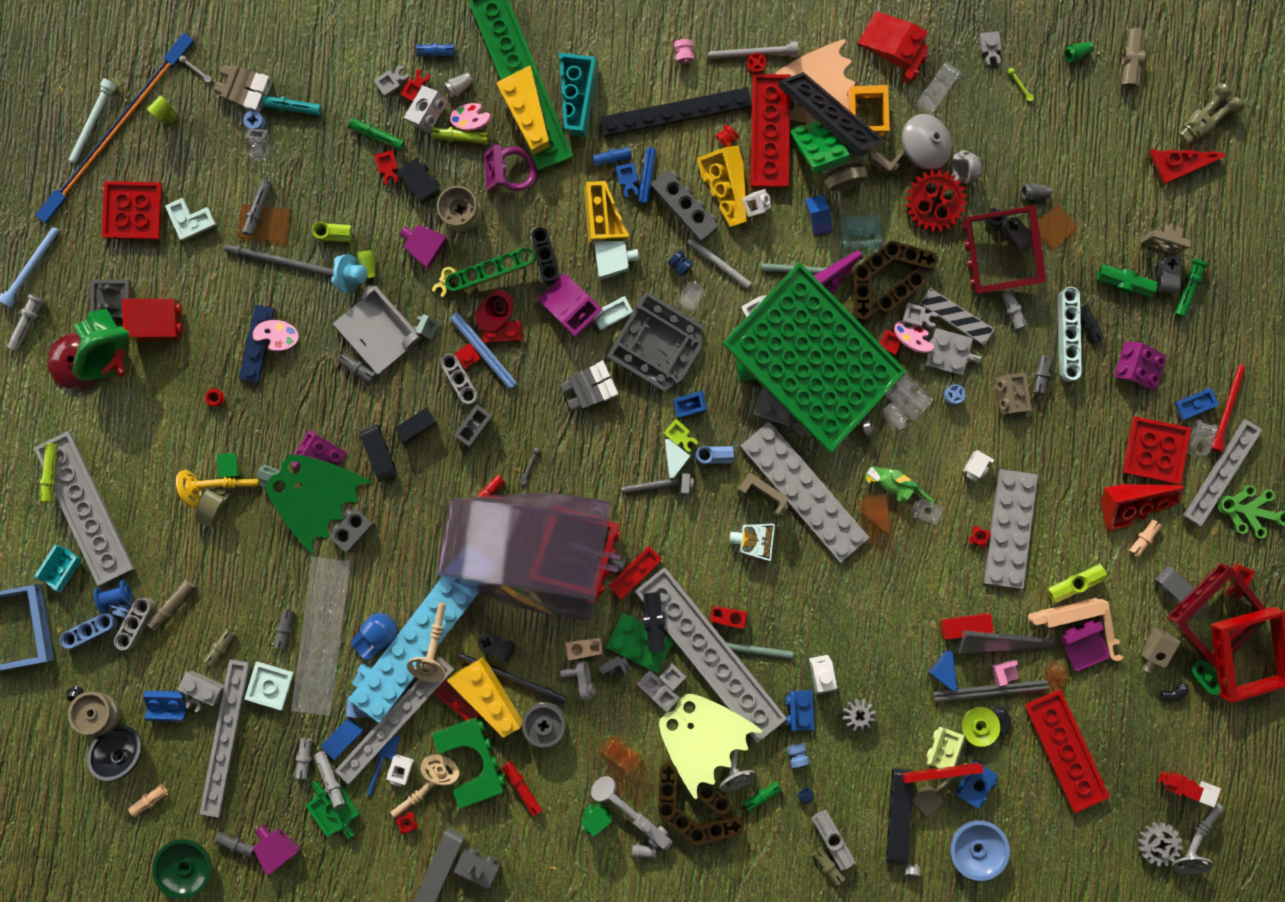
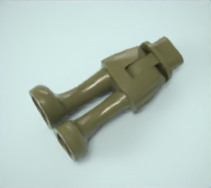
M1220 83L1217 85L1212 101L1202 110H1196L1183 126L1184 129L1179 133V136L1186 144L1189 145L1194 140L1197 141L1199 138L1213 132L1215 125L1227 114L1240 113L1245 109L1244 103L1239 98L1232 97L1213 116H1209L1218 105L1231 96V89L1226 84Z

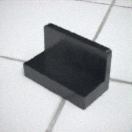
M426 407L395 427V430L401 437L402 443L407 444L438 423Z

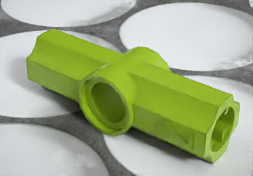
M1098 564L1048 587L1049 597L1054 604L1107 580V573L1102 565ZM1077 578L1081 582V586L1078 589L1074 587V581Z

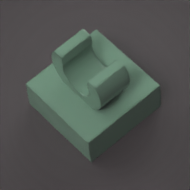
M423 314L422 317L419 316L417 318L420 320L418 326L413 328L416 330L415 332L432 340L440 322Z
M265 464L260 467L256 473V477L261 478L259 486L265 488L268 479L272 475L279 473L280 470Z

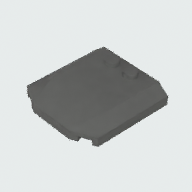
M645 291L611 347L607 358L660 390L665 391L684 378L702 347L703 325Z

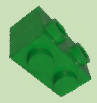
M598 802L594 806L590 804L583 810L581 827L587 835L591 833L594 837L612 822L613 815L603 803Z

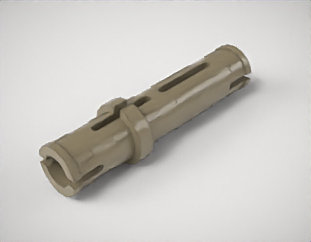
M185 579L162 606H158L157 611L146 624L151 629L156 630L166 618L171 616L172 611L195 586Z

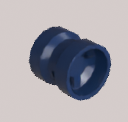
M681 250L675 253L667 262L670 267L676 269V273L680 277L694 265L690 259H686L685 254Z

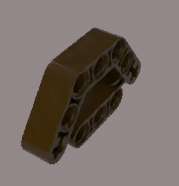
M890 241L859 264L852 273L853 317L858 322H864L877 311L881 314L889 313L925 283L924 275L931 271L938 263L937 254L896 241ZM887 248H894L896 255H889ZM905 253H912L914 260H908ZM926 258H930V259H929V262H931L930 265H927ZM872 259H878L881 262V266L875 267L872 264ZM890 263L916 269L872 303L871 278ZM857 271H864L866 273V278H859L857 276ZM911 277L918 278L919 285H913ZM896 289H902L904 297L897 296ZM857 290H865L867 294L866 297H860L857 294ZM881 300L889 302L890 306L888 309L881 306ZM862 303H864L863 311L867 312L864 316H862L861 313H858V311L862 307Z
M664 761L660 765L659 816L694 845H702L738 836L743 832V821L730 810L729 798L713 784L706 782L698 784L697 797L723 818L703 823L695 821L676 805L677 780L686 788L687 786L678 773L673 761ZM667 766H671V769L674 770L670 772V780H666V771H663L667 769ZM666 785L673 788V792L669 795L662 792L663 787ZM705 787L711 788V795L703 796L701 794L702 789ZM725 800L727 805L725 808L719 809L716 806L717 802ZM669 805L672 807V812L664 814L661 811L662 807ZM679 818L687 820V824L683 827L678 826L676 822ZM733 821H736V823L739 824L737 825L738 829H734L733 827L729 826H732ZM723 823H726L728 832H725ZM713 826L721 827V832L716 835L712 834L710 830ZM699 830L702 832V837L694 839L691 836L692 833Z

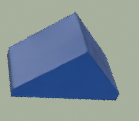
M820 195L804 199L813 236L832 232L830 208L824 196Z
M703 391L673 399L677 418L707 411Z
M945 651L929 670V673L948 689L957 691L953 652Z

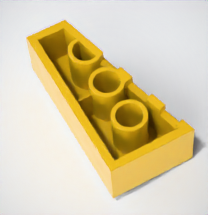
M530 65L497 82V86L532 154L535 155L549 148L550 144Z

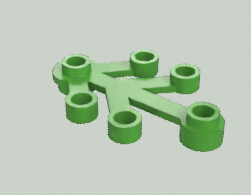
M1252 485L1243 487L1242 491L1233 497L1222 496L1218 500V510L1224 515H1229L1235 524L1234 530L1237 534H1245L1248 531L1247 524L1241 521L1237 512L1245 515L1254 529V537L1258 539L1265 538L1267 530L1261 526L1255 516L1275 520L1278 525L1285 526V521L1282 522L1280 519L1282 515L1285 516V511L1275 513L1257 508L1275 498V493L1272 490H1264L1261 496L1246 505L1238 503L1246 497H1252L1256 494V488ZM1247 488L1252 490L1250 495L1247 493ZM1267 492L1271 495L1269 499L1265 496ZM1225 502L1229 503V507L1227 509L1224 507ZM1240 525L1244 527V530L1242 532L1239 531ZM1259 529L1263 532L1262 536L1258 535Z

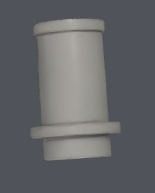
M636 843V845H632L631 856L635 857V859H638V857L655 859L656 848Z

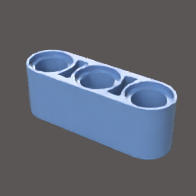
M112 613L98 615L64 632L60 637V644L64 648L69 649L92 641L117 628L119 623L118 617ZM106 617L110 620V625L108 627L104 625V619ZM88 626L92 628V634L90 636L87 634L86 631ZM71 634L75 638V642L73 644H71L69 641V637Z

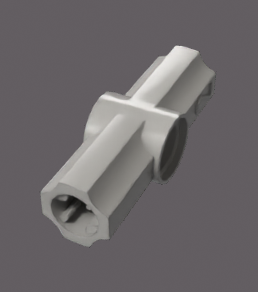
M827 810L815 814L812 820L840 870L851 867L856 861ZM833 835L838 836L836 844L829 843V838Z

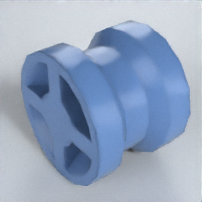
M253 110L244 115L243 122L251 132L259 133L263 131L266 123L260 113Z
M952 385L944 392L945 401L951 405L962 402L966 396L964 388L960 385Z

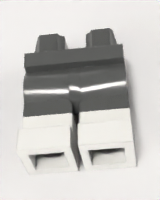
M600 361L596 365L568 377L569 380L560 385L564 395L572 391L575 392L576 398L567 401L571 411L581 408L585 410L618 396L604 361Z

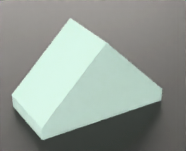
M666 439L665 446L669 478L671 479L676 476L690 458V455L671 440Z

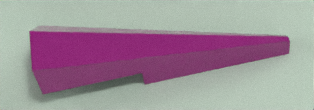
M857 250L813 276L833 295L841 285L840 281L845 275L851 274L853 271L851 268L856 262L863 260V254Z

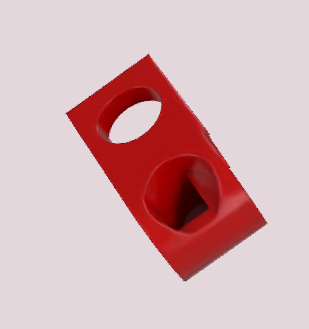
M712 606L710 621L745 629L748 611Z

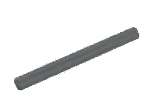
M1047 680L1009 683L1003 686L990 685L957 689V691H934L933 698L935 702L1048 691L1049 683Z

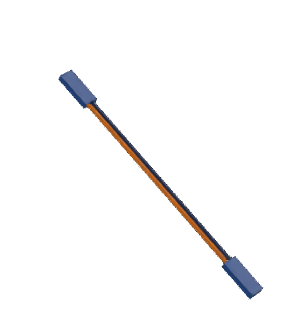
M186 33L179 37L163 57L165 60L62 188L60 190L56 189L35 214L45 223L52 218L67 199L66 194L85 170L169 67L175 66L179 62L180 56H183L195 41Z

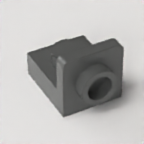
M618 655L599 665V669L602 674L607 672L609 675L617 671V666L620 665L626 675L629 673L627 669L630 666L625 657L621 658Z

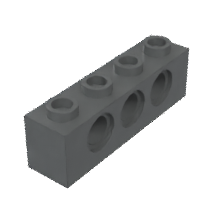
M667 169L651 183V189L701 244L718 229V220L713 214L709 215L704 210L706 207L699 199L697 201L694 199L691 189L679 182L681 180L674 171L671 173ZM676 188L679 192L676 195H671L668 193V190ZM685 201L689 202L691 204V207L689 209H683L681 207V203ZM699 215L704 221L702 223H695L693 218Z

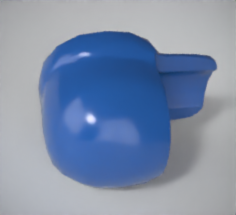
M373 614L362 624L359 633L351 641V646L363 659H369L378 651L389 647L398 635L397 623L388 614Z

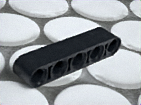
M892 768L886 863L907 866L913 782L904 783L902 781V774L913 772V769Z

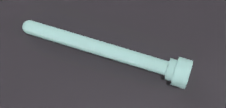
M103 78L100 84L102 86L100 96L69 158V162L72 164L77 162L109 94L111 95L112 92H115L118 86Z

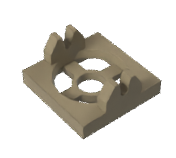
M1170 223L1163 232L1162 230H1152L1143 236L1140 244L1176 255L1189 248L1191 240L1181 238V226L1178 225L1175 231H1173V223Z

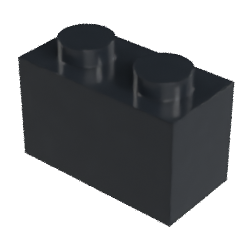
M415 158L399 169L398 172L421 205H424L441 193L438 189L441 185L434 176L432 178L427 173L429 168L425 162L422 161L420 163Z

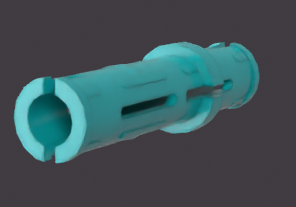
M264 95L262 101L264 108L279 109L280 112H285L286 110L317 116L321 115V104Z

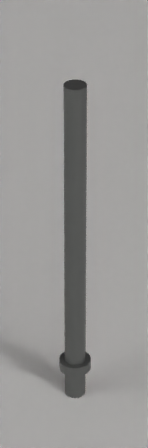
M226 244L224 248L225 252L233 253L238 257L242 255L333 277L334 269L245 249L241 245L233 246Z

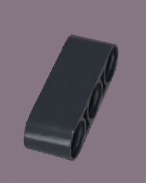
M538 227L532 232V240L540 273L545 283L553 284L558 280L559 273L550 236L545 228ZM538 234H545L546 238L544 241L539 242L536 240ZM543 252L550 253V257L547 260L540 258ZM553 270L555 275L552 278H546L545 272Z
M375 424L360 430V437L378 481L381 482L398 475L379 425Z

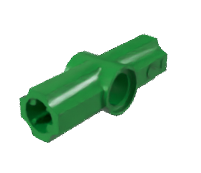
M1102 264L1096 275L1097 281L1115 286L1117 290L1125 293L1133 292L1147 298H1152L1157 289V282L1138 276V273L1132 270H1120Z

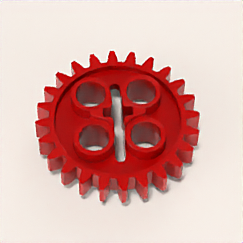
M941 169L938 170L937 174L930 170V176L923 172V179L917 176L916 180L918 183H910L913 190L907 189V192L911 194L905 197L906 200L910 201L905 207H911L907 214L914 215L911 221L919 220L917 226L923 223L924 230L931 226V232H934L935 227L942 231L943 225L950 229L949 223L951 222L956 225L955 218L962 219L959 212L966 211L962 208V205L968 204V202L963 201V198L968 195L961 192L965 187L959 188L958 185L961 183V180L955 182V174L949 178V171L942 175ZM928 183H933L936 187L933 194L927 193L925 189ZM942 184L943 189L938 198L941 203L936 204L932 217H929L930 210L934 204L931 198L937 196L939 187ZM947 189L951 190L954 194L951 200L944 198L943 194ZM921 201H926L929 205L926 212L919 210L918 206ZM940 207L944 208L947 212L946 216L942 219L936 214Z

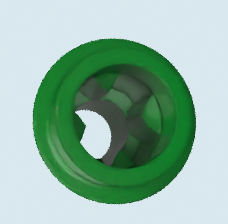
M1091 41L1068 45L1064 50L1065 59L1069 63H1076L1094 52V45Z

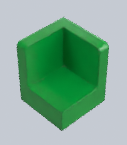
M236 453L217 454L219 478L242 477V469H238Z

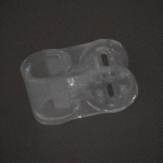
M1199 419L1194 422L1187 449L1190 456L1198 458L1210 453L1214 437L1217 433V425H1208L1202 423ZM1197 444L1202 447L1201 453L1196 449Z

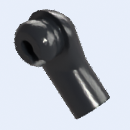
M1182 682L1177 685L1175 691L1161 690L1160 699L1178 702L1188 695V685Z
M995 707L993 712L1001 722L1000 734L1008 735L1011 717L1004 707Z

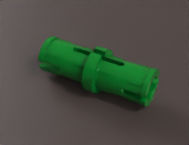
M774 781L765 789H759L757 794L743 802L748 806V810L752 812V810L764 802L767 804L769 799L783 791L777 781Z

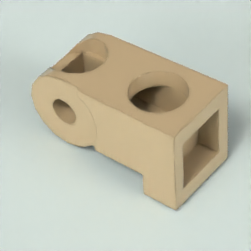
M601 638L565 642L568 660L603 654Z

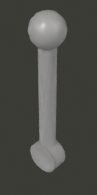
M180 56L179 61L188 65L203 77L206 83L212 82L211 76L202 73L188 62L185 56Z

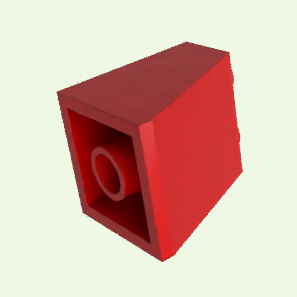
M122 299L123 328L128 330L129 340L137 343L181 339L184 328L182 322H180V315H182L183 310L179 301L175 299Z

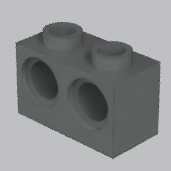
M356 508L354 510L350 509L343 517L345 520L341 524H336L330 531L332 534L329 538L346 553H350L375 525L365 514ZM356 517H359L362 521L358 528L353 525V520ZM343 531H346L349 535L346 542L340 539V534Z

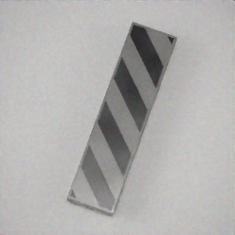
M929 288L919 303L920 306L925 307L930 312L937 313L939 318L973 338V340L981 345H985L994 331V328L932 288Z

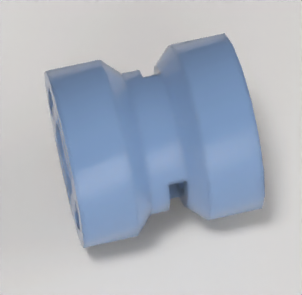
M805 743L786 748L788 755L791 757V768L801 767L810 763L809 757L805 754Z

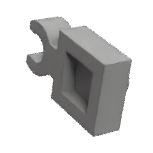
M999 31L980 33L981 54H987L985 59L986 67L990 65L991 58L996 61V65H999L1001 59L996 53L1001 51Z
M402 65L396 68L394 74L388 70L374 80L384 97L401 88L399 85L400 81L405 82L409 80L410 76L408 73L404 76L400 75L405 70Z
M907 303L902 323L921 327L922 323H924L925 326L933 328L935 323H931L929 317L936 318L938 314L935 312L927 314L925 313V307Z

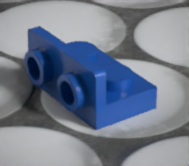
M789 691V695L786 696V707H789L790 715H786L787 727H790L792 732L796 730H814L813 691Z
M145 691L143 698L147 707L146 721H184L187 712V701L183 692Z

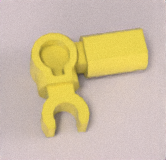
M451 267L444 268L439 279L440 282L433 286L432 291L436 292L441 287L443 292L440 296L445 297L448 292L445 279L448 275L457 271ZM454 278L451 281V284L454 282V285L458 287L460 283L458 278ZM477 286L463 291L471 295Z

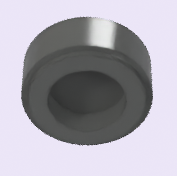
M869 419L862 421L866 439L874 438Z

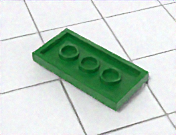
M818 120L790 130L792 140L814 174L851 161L850 154L842 142L832 132L826 130Z

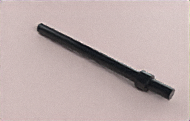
M461 652L457 660L469 665L478 660ZM490 665L494 674L500 678L539 693L548 700L551 698L563 704L566 701V696L554 692L550 687H542Z

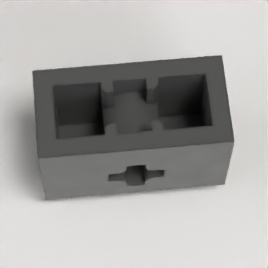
M476 404L454 436L472 448L495 417Z

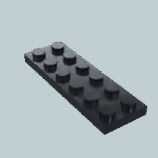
M805 72L780 81L778 87L787 96H790L797 102L798 106L811 114L812 118L818 120L826 130L832 132L840 142L846 144L854 154L862 156L883 146L885 142L883 138Z

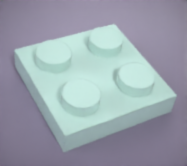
M256 662L245 700L283 710L295 672Z

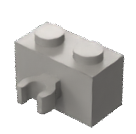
M195 671L185 672L177 690L193 697L187 701L186 708H190L194 702L197 705L195 712H199L203 706L202 702L211 706L220 703L224 685Z

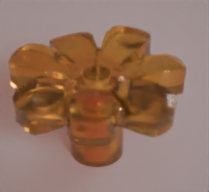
M1052 662L1051 667L1046 666L1045 672L1048 674L1044 675V680L1050 681V686L1056 687L1057 683L1063 686L1065 684L1064 679L1069 678V673L1064 672L1067 667L1063 664L1059 666L1057 662Z

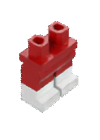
M1161 771L1158 779L1159 783L1166 785L1165 789L1215 807L1221 788L1201 781L1199 786L1195 781L1174 771H1171V774Z

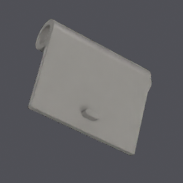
M370 285L363 290L362 300L336 320L333 325L375 373L379 375L421 339V336L415 332L416 330L379 288Z

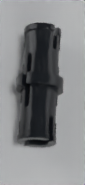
M1089 305L1080 307V316L1085 324L1083 326L1087 328L1093 343L1104 339L1105 337L1097 324L1098 320L1094 318Z

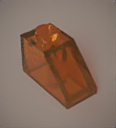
M886 494L862 496L861 501H858L859 512H862L863 517L881 532L890 533Z

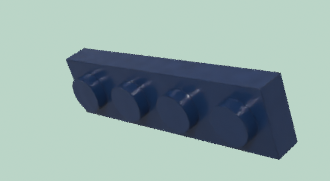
M255 305L239 375L241 380L260 382L269 339L255 341L253 339V331L260 323L273 320L274 308ZM266 329L264 332L269 334L270 330Z

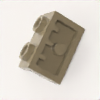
M1026 373L1007 374L996 377V387L1002 415L1032 411Z

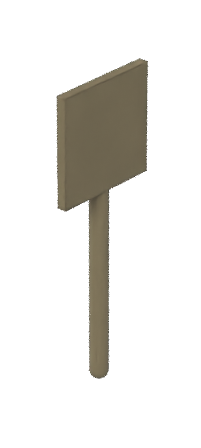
M949 777L935 791L927 784L912 798V802L928 817L944 802L938 793L955 777Z

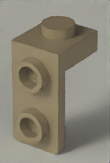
M903 147L891 163L876 152L869 163L872 164L871 167L877 172H883L885 175H888L890 171L894 173L901 164L898 161L902 156L906 158L907 154Z

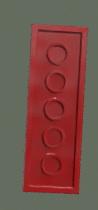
M791 74L752 75L750 187L788 188L790 96H787L778 85L781 80L791 77Z
M1057 689L1024 704L1072 812L1077 813L1110 798L1061 689Z

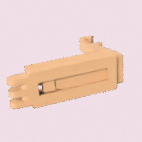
M1086 599L1028 615V620L1035 625L1045 624L1049 628L1098 616L1104 628L1102 632L1110 654L1109 657L1115 661L1124 658L1120 654L1114 656L1113 645H1119L1121 641L1114 638L1109 603L1103 599Z

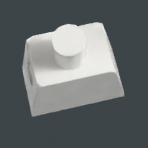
M829 656L809 658L815 694L836 691V679Z

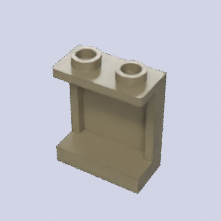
M751 473L747 474L737 489L741 494H745L749 487L752 486L776 502L777 507L772 513L775 516L779 513L783 514L789 506L787 503L788 497Z

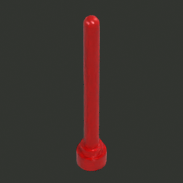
M1242 364L1237 367L1216 436L1208 445V449L1213 452L1223 453L1225 448L1223 438L1245 372V366Z

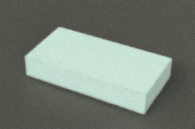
M624 296L603 307L604 314L596 321V324L601 331L630 316L633 310L626 297Z

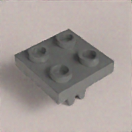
M91 280L90 312L107 309L112 318H123L122 299H131V281Z

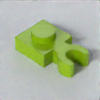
M677 419L663 432L677 446L682 442L687 452L691 451L687 447L688 442H693L695 445L698 444L696 439L687 436L690 431Z

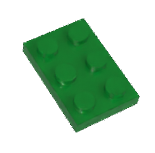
M623 612L606 648L658 673L674 639L664 633L666 650L649 652L644 622Z

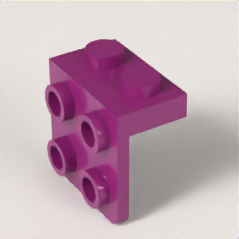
M1125 341L1114 378L1133 381L1149 390L1155 391L1165 365L1166 355L1144 343Z
M1089 620L1082 623V627L1077 629L1075 627L1069 628L1064 631L1065 634L1059 636L1075 671L1082 670L1109 658L1110 654L1100 633L1104 629L1101 622Z

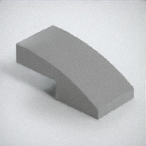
M650 670L637 683L666 712L680 698Z

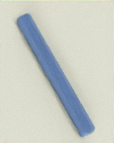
M455 313L450 318L451 321L509 389L514 388L517 385L514 378L461 315Z

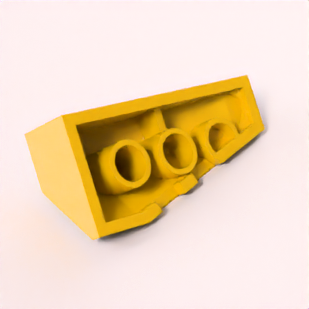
M739 145L724 147L698 157L697 162L701 177L704 182L709 184L710 192L713 197L717 198L720 204L719 208L729 226L732 227L747 222L746 210L742 198L745 197L744 164Z

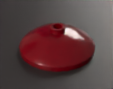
M77 333L67 334L58 339L51 347L48 355V369L52 378L59 385L72 390L86 389L99 380L83 381L73 375L74 361L70 363L69 359L71 357L75 359L81 342Z

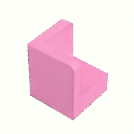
M1016 660L991 666L996 685L1003 686L1008 684L1007 682L1019 678L1015 666L1018 665Z

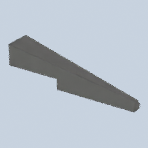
M963 630L962 637L958 638L957 652L961 654L1055 647L1056 639Z

